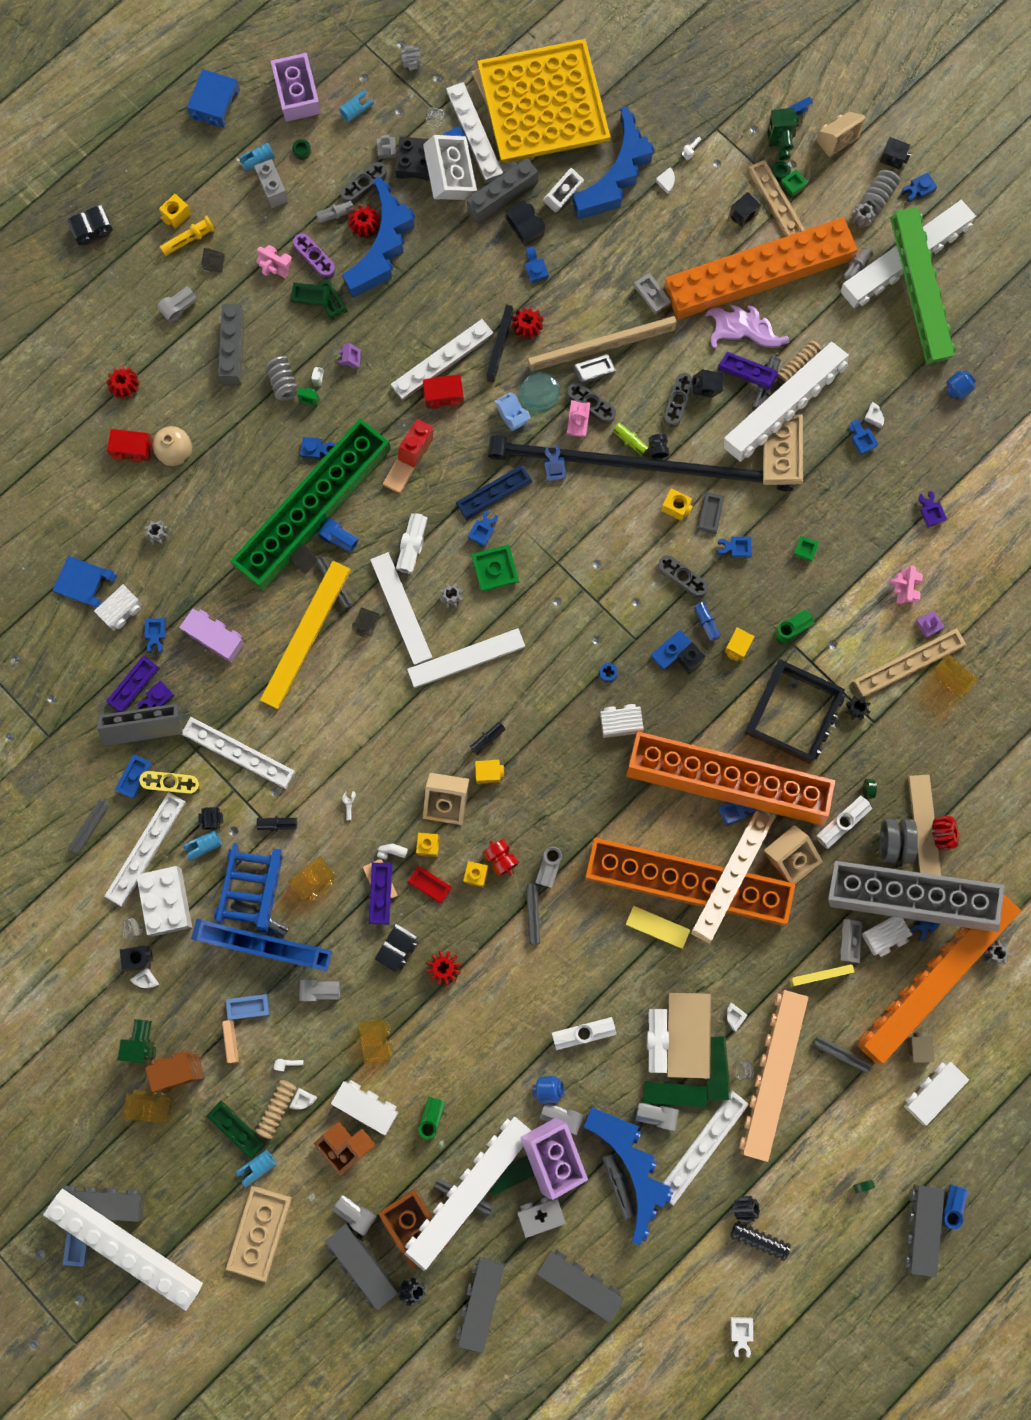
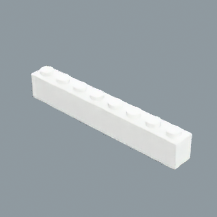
M962 199L923 226V230L927 234L928 250L931 253H938L944 247V244L947 242L952 243L959 236L958 234L962 231L965 233L972 228V223L976 216ZM897 246L843 283L840 292L853 308L865 305L874 294L876 296L885 289V286L889 283L893 285L899 280V276L903 274Z
M831 341L724 437V449L740 462L745 457H750L756 447L763 445L772 433H776L786 420L789 421L793 418L798 409H803L809 399L816 397L826 384L829 385L839 372L842 373L846 370L849 354Z
M516 1117L511 1121L507 1118L500 1127L502 1130L501 1134L498 1137L494 1135L486 1144L489 1149L485 1154L483 1152L478 1154L473 1161L476 1164L473 1169H466L460 1177L462 1180L461 1184L458 1187L454 1185L446 1194L449 1199L445 1204L440 1202L433 1211L435 1214L431 1221L426 1219L419 1228L421 1234L417 1239L412 1237L406 1244L405 1248L408 1250L405 1252V1255L423 1271L429 1267L523 1148L520 1137L531 1130Z
M61 1189L43 1214L185 1311L203 1285L201 1281L64 1189Z

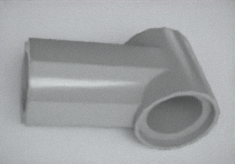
M187 286L173 297L162 299L158 303L157 308L168 322L173 323L182 316L184 310L197 302L198 299Z
M549 847L545 850L535 883L550 888L553 887L562 859L561 851L558 848ZM548 852H557L558 860L555 862L549 861L547 859Z
M300 980L299 1001L340 1000V982Z
M639 1103L635 1121L675 1131L679 1110Z
M545 1104L539 1119L549 1122L554 1118H558L567 1123L570 1133L577 1135L584 1115L568 1108L564 1109L553 1104Z
M345 1195L341 1196L332 1211L350 1223L349 1225L363 1236L366 1235L377 1219L371 1211L358 1206Z

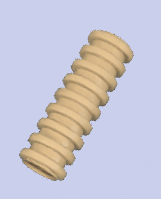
M811 340L778 372L777 381L781 385L785 384L822 350L821 346Z
M279 1081L280 1086L276 1087L277 1092H274V1098H271V1104L267 1106L269 1109L265 1110L264 1113L266 1115L262 1116L261 1119L263 1121L259 1122L258 1125L260 1127L255 1130L262 1137L267 1139L273 1138L272 1134L276 1132L275 1127L279 1126L278 1121L282 1120L281 1115L285 1114L284 1109L288 1108L287 1103L291 1101L290 1097L294 1095L292 1092L297 1089L294 1084L288 1081Z

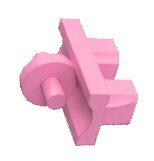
M268 245L265 249L262 247L257 249V264L263 268L262 274L268 276L270 273H273L283 278L288 276L291 256L286 253L281 257L277 256V250L271 245Z
M571 400L567 435L586 438L590 403H580Z
M915 566L901 569L900 573H897L896 579L890 580V585L895 587V593H898L897 604L915 603L920 600L921 593L914 590V585L921 584L923 574L917 572Z

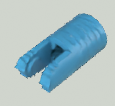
M365 89L339 108V112L346 122H350L374 104L372 99L368 100L363 106L358 101L366 96L367 92Z
M265 143L240 156L239 162L243 165L244 170L249 171L254 169L255 165L275 159V156L269 144Z
M213 830L184 844L183 848L187 852L192 850V852L187 854L188 861H192L223 846L217 831Z
M265 1150L237 1170L236 1173L238 1177H242L252 1170L253 1173L242 1181V1185L245 1188L277 1166L270 1152Z

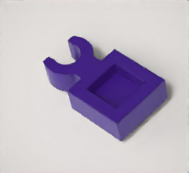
M933 491L928 493L929 500L924 499L923 494H920L918 497L919 503L924 505L920 512L927 528L947 520L941 503H934L933 501L935 498Z
M160 680L145 693L149 698L140 701L137 706L140 709L144 705H148V708L155 707L156 705L164 706L175 695Z

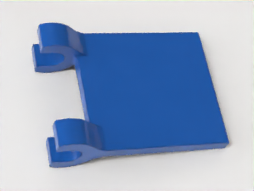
M68 556L52 591L97 609L103 602L95 598L94 595L102 578L115 582L117 575L109 569L100 568Z

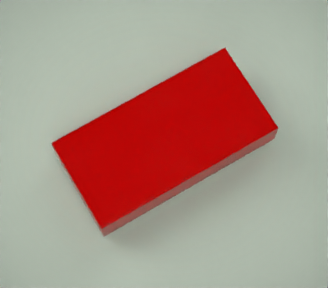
M419 865L407 882L440 904L444 902L453 888Z

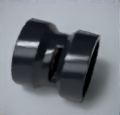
M655 434L648 438L649 445L652 448L650 450L651 458L662 459L670 455L666 434Z

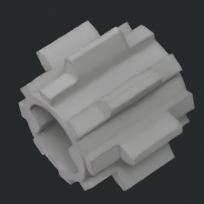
M413 45L405 46V50H401L404 68L408 67L409 70L418 69V65H422L419 47L414 48Z
M866 202L864 204H857L855 210L851 213L853 224H857L860 228L862 226H870L871 220H874L876 216L873 213L874 207L867 205L868 203Z
M161 520L156 523L151 521V524L145 527L147 534L144 536L146 539H151L153 545L157 544V542L163 544L165 539H169V536L166 534L169 528L163 526Z
M447 583V588L440 590V593L443 595L440 601L446 602L447 608L451 605L457 608V603L463 602L461 597L463 589H457V584L450 586ZM452 593L457 594L456 597L452 596L451 599L447 598V595H452Z
M1000 940L995 941V944H991L988 950L984 952L988 957L986 962L993 961L992 963H994L995 967L999 966V963L1007 964L1006 957L1011 955V953L1007 952L1008 945L1002 946ZM995 948H997V952H1000L999 959L998 956L994 954Z

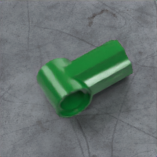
M804 609L789 620L781 622L775 631L776 640L780 643H788L793 637L815 623L812 615ZM781 629H786L789 635L782 634Z
M428 1096L418 1128L419 1135L422 1138L430 1140L437 1135L446 1101ZM426 1124H431L434 1127V1132L430 1136H425L422 1132V1128Z

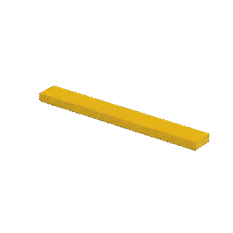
M332 561L260 701L279 710L351 569Z

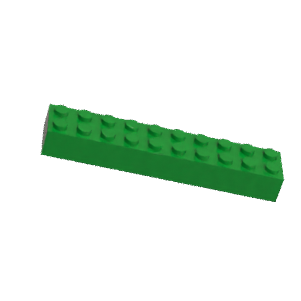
M359 418L230 560L233 567L260 590L264 591L324 525L326 520L335 513L391 451L390 442Z

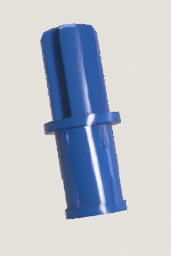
M706 603L697 604L694 610L701 621L700 625L704 627L711 641L719 639L721 635L714 623L715 618L711 616Z

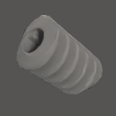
M889 170L880 171L866 191V194L862 197V203L866 202L868 203L867 205L874 207L873 213H880L886 205L885 202L889 201V197L892 196L893 191L900 184L899 176Z
M286 356L277 357L266 365L275 397L281 401H287L296 397L298 392L294 391L297 389V385L292 384L295 382V378L290 377L293 375V372L289 370L291 366L287 363L288 357Z

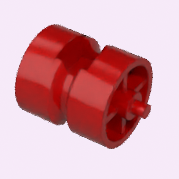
M505 839L494 843L490 840L488 842L490 846L482 854L488 862L494 863L492 866L493 871L497 877L505 873H509L510 876L513 875V868L520 862L514 854L508 853L510 850L509 845Z

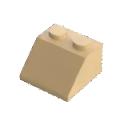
M853 112L841 114L831 124H825L819 129L816 142L831 157L860 137L866 117Z
M430 773L425 790L423 819L462 825L468 796L469 779Z
M795 825L764 850L771 864L789 883L797 884L823 862L809 836Z

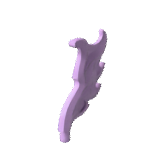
M732 305L731 309L734 310L732 313L716 307L709 309L705 314V317L712 316L716 321V329L711 336L713 350L717 348V341L719 339L741 340L743 337H748L758 345L767 348H780L781 345L789 343L788 336L779 338L774 335L771 324L765 317L763 320H759V312L753 306L748 305L747 309L750 313L745 312L738 306Z

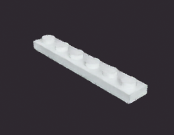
M464 82L446 88L448 97L463 132L468 139L485 183L494 181L503 172Z
M481 319L391 383V387L400 399L404 401L423 387L422 379L436 378L493 337L494 333L484 320Z

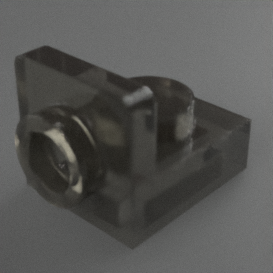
M361 607L355 623L353 622L352 624L355 634L361 637H366V635L372 637L380 614Z

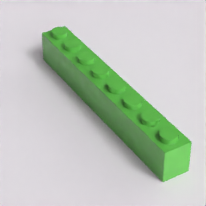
M918 207L896 211L890 217L926 365L949 360L955 355V345L951 342L950 326L945 318L946 309L941 302V289L937 286V274L931 262L932 253L928 250L927 234L922 226V214L919 213Z

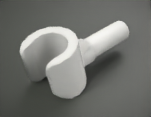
M697 137L692 144L684 147L682 155L686 160H690L695 155L693 149L701 141L700 137Z
M345 791L342 801L346 804V819L351 820V807L356 793L353 791L352 798L350 799L346 796L347 792Z
M277 1059L274 1064V1070L284 1072L286 1065L302 1066L303 1060Z

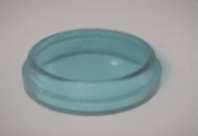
M544 372L532 373L521 383V400L531 410H548L559 399V384L550 374Z

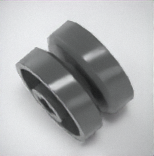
M884 818L880 829V855L882 862L896 863L899 858L902 864H913L916 860L918 833L915 820L902 819L898 824L895 818Z

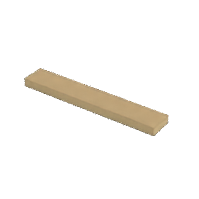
M766 160L748 167L749 173L785 237L804 231L805 229Z
M956 628L853 680L852 683L861 698L863 696L867 697L964 648L966 643Z
M930 775L909 776L912 818L916 822L918 833L919 873L941 876L938 848L935 846L932 834V824L935 818Z

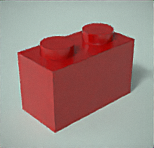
M461 374L422 379L426 408L438 409L446 405L454 407L464 403Z
M417 419L399 445L398 460L415 468L433 441L434 427Z
M110 429L107 452L115 460L131 459L134 462L142 463L143 461L150 460L153 439L149 433Z

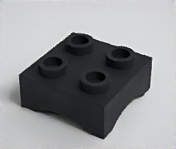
M399 136L395 167L396 178L412 177L430 181L423 144L429 139Z

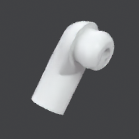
M396 844L382 845L378 848L377 857L385 860L388 854H394L405 858L408 849Z

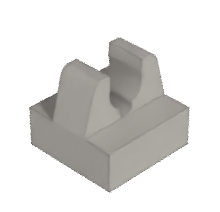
M383 135L381 136L382 138H377L378 158H397L395 137Z

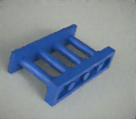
M233 843L232 849H229L227 853V861L229 863L219 907L215 908L214 919L220 925L224 924L225 919L253 922L257 925L259 932L267 933L283 860L281 849L273 848L272 855L268 856L239 852L238 844ZM237 860L267 864V867H269L268 874L263 876L235 872ZM233 880L261 883L265 886L264 893L256 895L231 891ZM233 899L259 903L261 906L260 913L255 915L228 911V901Z

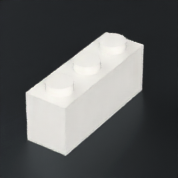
M940 1062L934 1068L935 1073L932 1077H926L919 1086L921 1088L917 1093L912 1092L905 1100L907 1103L904 1107L922 1125H928L969 1081L952 1062Z
M352 1080L349 1083L343 1081L331 1104L381 1134L387 1135L399 1114L396 1111L397 1106L388 1101L385 1104L377 1100L379 1097L377 1094L369 1090L365 1093L360 1090L361 1085Z

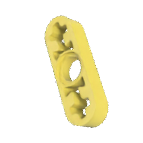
M146 771L141 774L139 779L141 786L148 790L192 794L197 791L199 786L196 777L183 774ZM151 775L152 779H158L157 775H161V787H156L157 783L153 782L150 786H146L143 778ZM166 777L174 778V787L166 788L163 785V780ZM178 777L182 778L181 782H188V779H192L195 787H192L191 790H187V786H181V790L176 789Z

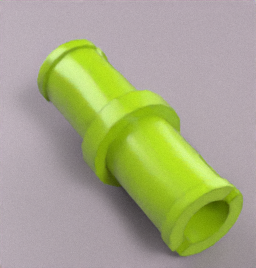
M621 422L612 430L613 433L625 442L626 446L633 448L640 456H643L648 450L649 446L636 437L637 434L635 432L632 433L623 426Z

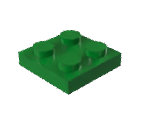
M509 544L471 554L481 593L519 583Z

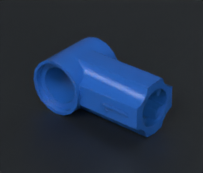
M331 518L326 520L317 533L327 543H334L348 553H351L356 548L359 541L357 537L344 530L339 523Z
M949 1184L942 1213V1226L950 1229H958L962 1226L964 1220L963 1212L969 1190ZM950 1213H953L955 1216V1222L952 1225L947 1221Z

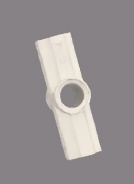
M411 513L407 531L403 534L401 540V552L396 570L406 574H413L417 556L421 553L423 546V534L428 520L427 517L418 513Z
M859 796L816 835V838L822 846L828 849L873 808L865 798ZM843 817L848 820V827L841 826L840 818Z
M649 1009V1031H647L649 1072L667 1073V1051L669 1049L667 1009Z
M612 1017L552 1032L556 1050L617 1035ZM581 1028L589 1030L590 1036L588 1039L582 1040L579 1038L578 1032Z

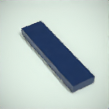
M521 465L457 501L456 505L465 520L531 484L532 479L524 466Z

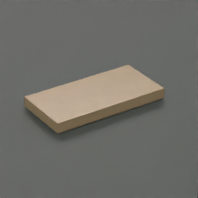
M794 415L791 420H786L781 425V428L776 433H772L764 443L763 485L803 484V415Z
M669 993L668 1077L710 1078L711 994Z
M254 1185L251 1186L226 1266L227 1271L267 1282L293 1197Z

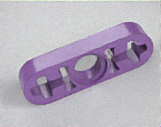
M301 233L294 237L293 243L296 251L322 278H332L336 270L334 263L308 235ZM300 241L306 243V246H307V248H308L307 251H306V248H305L302 244L299 245V242H300ZM316 252L320 256L317 260H311L309 258L310 254ZM322 262L326 268H330L329 272L323 270Z

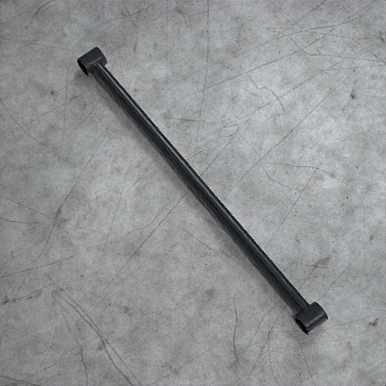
M498 435L490 437L488 457L491 459L503 460L505 459V454L550 459L545 454V447L507 443V438ZM549 448V452H556V448ZM560 449V455L558 456V458L563 457L564 461L763 483V471L567 449ZM795 484L777 485V490L790 492L794 490Z

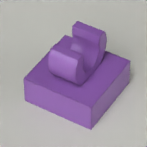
M350 343L343 344V349L339 351V354L342 355V360H339L338 363L343 366L348 365L353 369L360 368L361 350Z
M935 611L916 621L925 638L944 628Z

